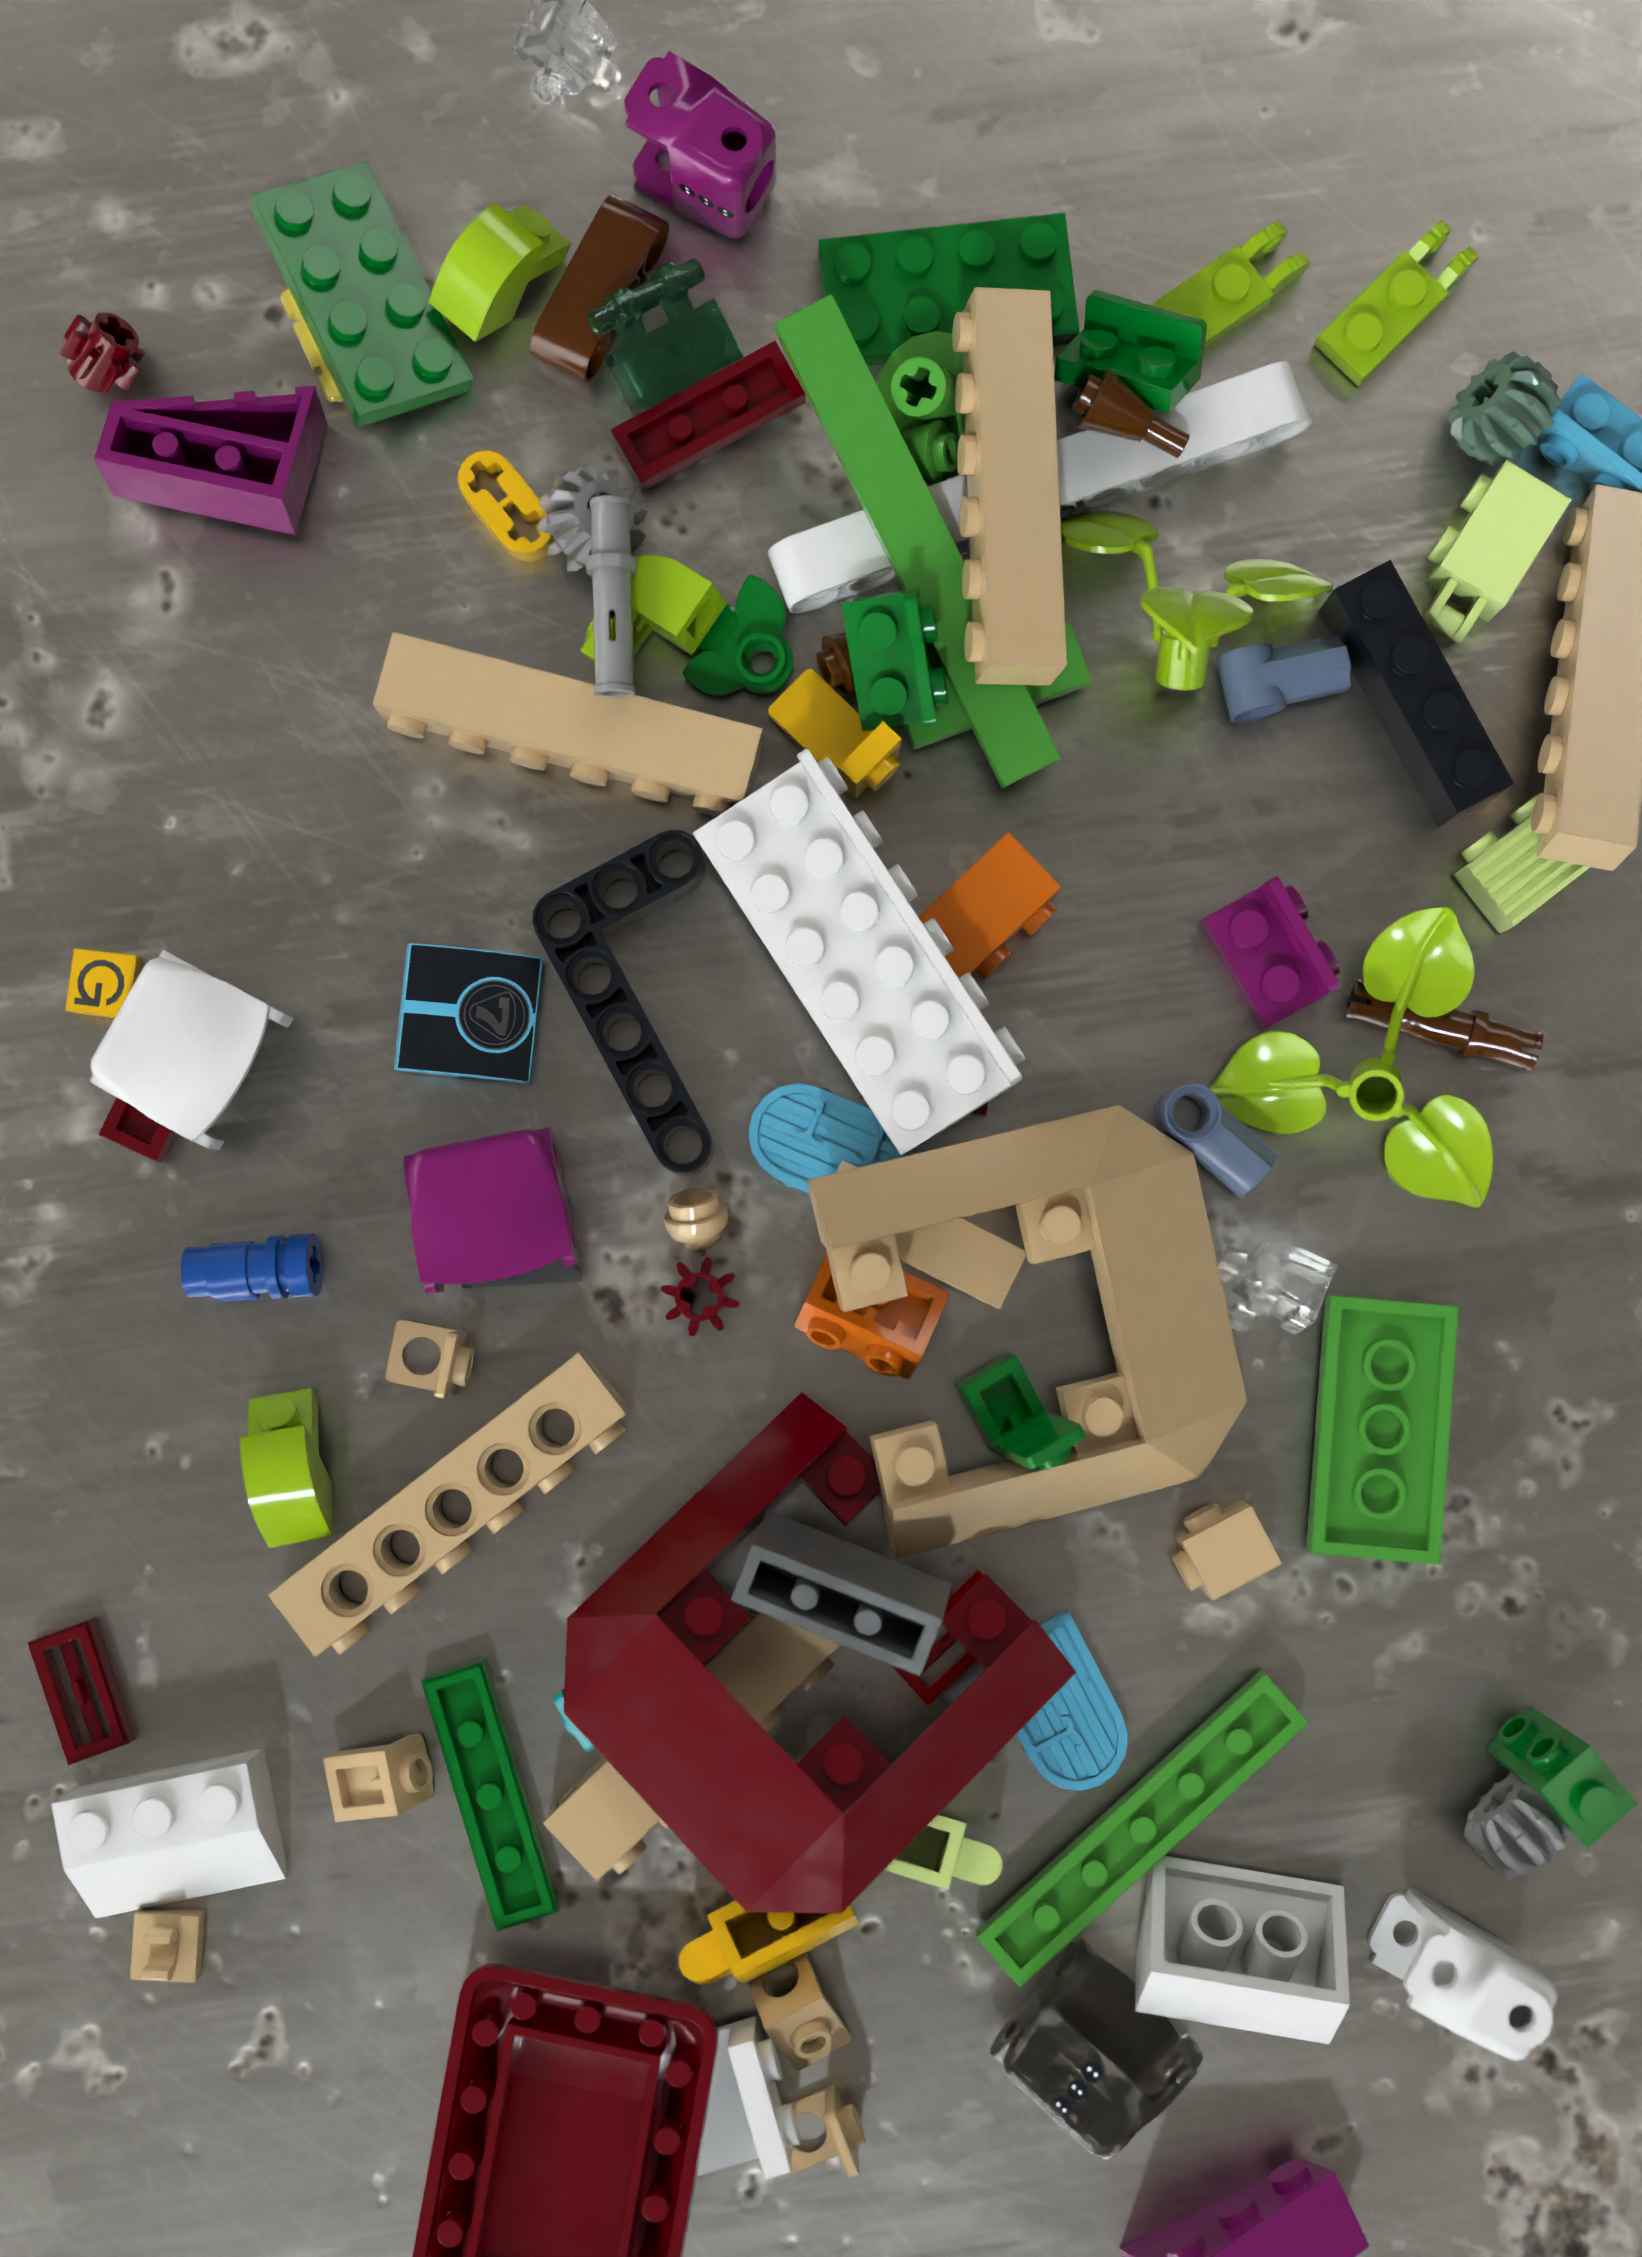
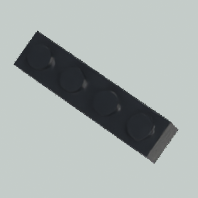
M1389 560L1335 588L1318 611L1332 636L1339 634L1341 641L1346 645L1351 670L1438 828L1492 800L1513 785L1514 782L1392 561Z

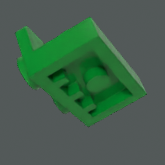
M1094 290L1086 299L1084 329L1056 357L1054 380L1082 388L1090 374L1100 379L1105 370L1109 368L1151 409L1169 414L1200 380L1207 324L1199 318Z
M919 588L843 600L841 607L862 731L875 730L883 721L889 727L923 722L924 727L937 725L939 717L938 707L949 706L943 667L931 669L928 643L938 642L933 602L921 604Z

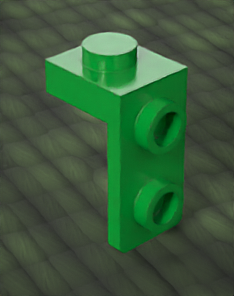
M1007 1353L955 1384L989 1451L1030 1470L1036 1468L1038 1470H1047L1063 1463L1072 1455L1071 1447L1086 1438L1081 1424L1045 1411L1017 1355Z
M1530 1708L1525 1713L1515 1715L1507 1720L1499 1729L1497 1737L1486 1747V1750L1495 1761L1537 1791L1572 1836L1587 1849L1637 1805L1589 1744L1535 1708Z

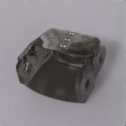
M1082 1937L1075 1942H1071L1039 1978L1025 2003L999 2032L990 2050V2054L1004 2066L1005 2074L1016 2086L1089 2153L1097 2157L1102 2156L1105 2160L1118 2154L1139 2130L1166 2110L1198 2073L1196 2069L1203 2059V2054L1197 2042L1188 2034L1180 2037L1167 2017L1135 2012V1982L1115 1965L1096 1954L1092 1946Z

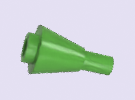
M938 419L900 432L924 481L936 484L947 480L950 472L954 471L957 466L958 441L955 434L949 432L944 421Z

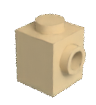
M1242 1500L1222 1510L1217 1503H1213L1191 1513L1183 1519L1186 1529L1173 1535L1181 1552L1173 1555L1172 1558L1190 1591L1200 1587L1202 1592L1213 1601L1282 1565L1253 1507Z

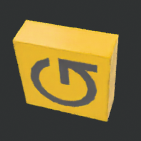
M74 948L65 1011L74 1014L115 1018L141 973L143 958L136 955Z

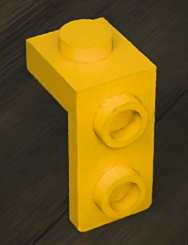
M806 669L768 708L769 717L803 750L808 748L817 763L829 757L849 789L847 792L855 800L868 787L873 791L878 790L901 765L896 758L900 753L902 739L884 721L875 730L862 731L860 714L813 669Z

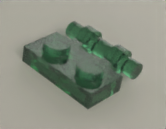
M691 258L678 266L671 262L655 269L651 273V280L632 290L621 287L607 294L603 305L587 313L588 323L597 336L615 329L624 345L604 357V360L633 416L744 357L715 298L694 309L688 297V290L705 280L704 270L695 258ZM662 305L670 322L648 333L642 322V314Z

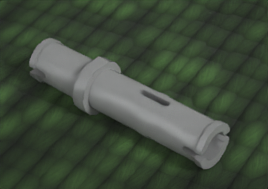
M598 496L589 501L592 555L586 558V573L591 575L593 579V635L596 680L594 693L599 697L623 698L635 695V686L633 685L631 576L635 575L638 569L637 558L631 555L629 510L631 505L630 499L626 497ZM612 618H615L616 621L615 641H611L610 621Z

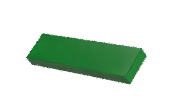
M486 1658L424 1677L421 1680V1684L496 1932L559 1912L561 1907Z

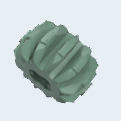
M1513 351L1505 355L1500 361L1492 359L1488 361L1484 371L1479 375H1471V383L1466 389L1456 394L1455 397L1458 404L1450 410L1447 417L1452 424L1450 434L1457 440V445L1470 457H1476L1480 462L1485 461L1491 466L1496 467L1504 463L1507 458L1516 461L1530 444L1537 445V437L1543 430L1553 425L1554 422L1551 415L1558 410L1562 402L1556 393L1558 385L1551 379V373L1539 362L1535 363L1528 356L1521 357Z

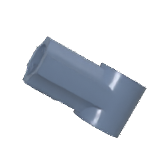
M1339 634L1272 649V645L1269 643L1253 644L1228 651L1216 658L1231 722H1244L1262 718L1281 711L1286 707V704L1345 692L1351 687L1349 654Z
M1190 1083L1170 1089L1160 1096L1154 1107L1153 1118L1157 1130L1193 1152L1195 1159L1239 1198H1243L1260 1183L1279 1157L1222 1107L1214 1092L1204 1085ZM1182 1096L1194 1100L1201 1111L1200 1123L1192 1132L1180 1128L1173 1117V1107Z

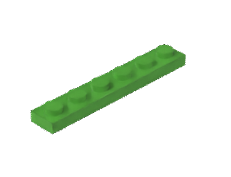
M1260 1670L975 1930L977 1940L1021 1988L1305 1728L1309 1722L1272 1680Z

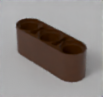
M610 194L598 209L544 308L531 337L530 353L586 383L590 382L602 366L659 261L668 239L670 224L619 196Z

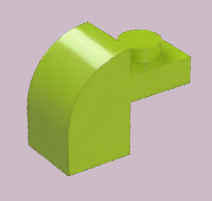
M495 202L473 219L451 247L440 268L428 303L476 342L513 320L527 283L564 263L572 243L554 229L546 217L533 211L526 204L507 212Z
M661 555L635 556L637 558L638 571L635 575L631 576L633 658L652 630L690 655H693L727 602L712 582L682 563ZM612 618L610 621L611 641H615L616 621L615 618ZM593 619L588 626L585 634V644L580 651L595 665Z
M307 1388L249 1399L248 1435L240 1437L241 1465L250 1509L268 1547H278L333 1536L332 1481L319 1456V1402L313 1389Z

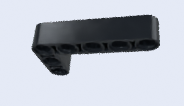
M671 829L655 835L547 893L537 902L533 910L532 923L535 933L655 1156L669 1171L677 1175L691 1176L704 1170L713 1158L714 1142L711 1133L606 941L607 938L686 897L700 887L705 878L706 864L700 844L692 835L682 830ZM678 849L690 853L694 858L693 865L684 876L671 878L660 872L659 863L667 852ZM618 879H627L635 883L637 895L628 906L612 908L605 904L604 892L610 883ZM562 909H573L579 912L581 917L578 930L572 936L564 939L551 936L548 926L552 915ZM596 963L609 967L611 972L610 982L601 993L592 995L585 994L579 990L578 977L586 966ZM624 1018L633 1019L641 1027V1037L638 1043L633 1048L625 1051L611 1048L607 1039L611 1025L617 1020ZM651 1074H662L668 1077L672 1086L671 1095L668 1100L657 1107H647L641 1104L637 1095L641 1080ZM691 1129L697 1132L702 1140V1150L699 1156L694 1161L686 1164L672 1161L667 1151V1144L671 1135L678 1130Z

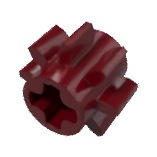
M98 313L92 323L80 314L76 315L64 334V338L67 341L60 351L61 356L68 359L67 369L70 375L81 386L93 392L108 393L114 383L126 391L129 390L142 370L139 362L145 355V351L137 347L139 338L134 328L127 321L112 313Z
M709 1257L704 1259L701 1272L691 1273L688 1266L684 1263H677V1271L683 1279L677 1287L665 1285L661 1286L660 1289L666 1295L675 1296L676 1307L671 1309L665 1318L672 1320L683 1315L690 1319L688 1326L689 1336H695L699 1331L700 1322L708 1319L718 1331L725 1329L724 1322L718 1313L723 1307H740L738 1300L726 1297L724 1288L736 1277L734 1273L725 1274L719 1279L711 1275L713 1262L712 1258ZM699 1278L709 1280V1291L718 1294L716 1306H705L702 1315L692 1313L693 1302L684 1299L685 1288L696 1287L699 1283Z

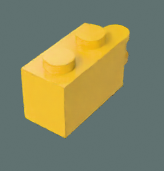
M735 1900L707 1915L713 1930L683 1947L679 1955V1968L687 1979L698 1985L712 1984L733 1973L736 1980L746 1984L859 1925L860 1922L851 1904L842 1913L746 1912Z

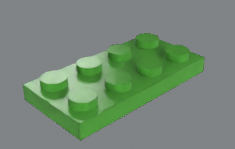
M1325 1295L1306 1551L1313 1554L1440 1565L1459 1306Z

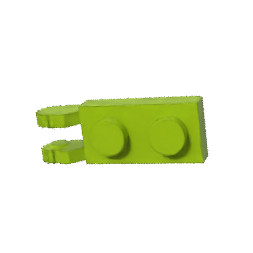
M1277 220L1253 235L1241 248L1236 245L1151 305L1204 320L1207 324L1205 349L1269 305L1275 294L1298 279L1308 269L1310 261L1303 252L1296 253L1286 258L1262 279L1252 264L1261 259L1265 254L1275 250L1282 243V240L1285 239L1288 232L1282 223Z
M1443 220L1437 222L1415 244L1409 253L1404 250L1317 337L1314 345L1358 387L1445 301L1449 294L1448 291L1468 272L1480 255L1469 246L1464 251H1460L1449 262L1447 268L1437 279L1421 266L1430 254H1434L1441 248L1452 230Z

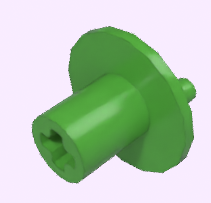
M933 331L911 337L891 353L880 371L877 386L900 432L940 419L947 425L949 432L955 434L958 442L960 436L965 435V414L956 412L954 400L956 379L959 373H963L962 352H954L952 333Z

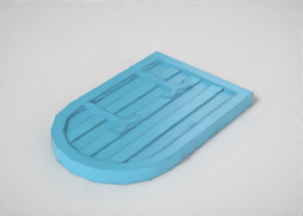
M802 1083L780 1086L762 1098L751 1116L748 1130L750 1147L761 1168L781 1181L785 1186L795 1187L809 1194L807 1179L837 1172L842 1161L860 1167L902 1157L871 1109L838 1096L827 1088L822 1089ZM913 1150L907 1155L914 1154L915 1150Z
M1065 1610L1040 1623V1626L1075 1669L1076 1673L1017 1733V1736L1023 1745L1025 1756L1030 1759L1031 1763L1045 1780L1061 1789L1084 1791L1101 1786L1117 1773L1126 1756L1128 1732L1120 1711V1704L1111 1694L1070 1612Z

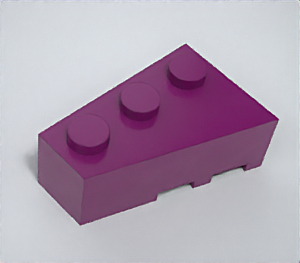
M315 386L295 387V394L257 397L255 391L234 392V399L196 402L194 396L111 402L94 460L113 496L296 535L328 424Z
M1302 2159L1286 2162L1274 2169L1269 2176L1119 2249L1123 2257H1355L1370 2246L1335 2172Z

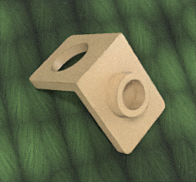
M405 1319L398 1320L394 1329L385 1379L392 1383L435 1391L434 1397L445 1399L457 1395L459 1385L467 1386L473 1367L474 1349L467 1347L470 1332ZM417 1337L430 1338L437 1344L440 1350L438 1366L435 1370L425 1375L412 1372L404 1360L406 1346Z
M806 1952L747 1983L765 2031L795 2070H802L851 2042L852 2037L848 2028L823 1995ZM784 1966H792L798 1969V1982L790 1993L782 1997L767 1995L766 1984L768 1978L775 1970Z
M835 2083L784 2103H791L795 2117L802 2113H813L819 2116L827 2130L824 2141L816 2148L806 2150L793 2146L791 2174L839 2155L849 2178L859 2174L858 2146L866 2143L865 2134L854 2105L851 2103L843 2106Z

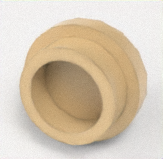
M693 1188L678 1192L667 1201L669 1211L664 1215L665 1227L672 1239L684 1243L687 1250L698 1252L702 1257L706 1256L710 1252L711 1247L719 1240L722 1231L728 1224L727 1206L719 1201L718 1192L711 1188Z

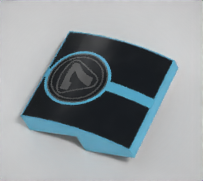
M407 944L393 1070L455 1078L462 1076L518 1084L529 1083L543 957L451 946Z

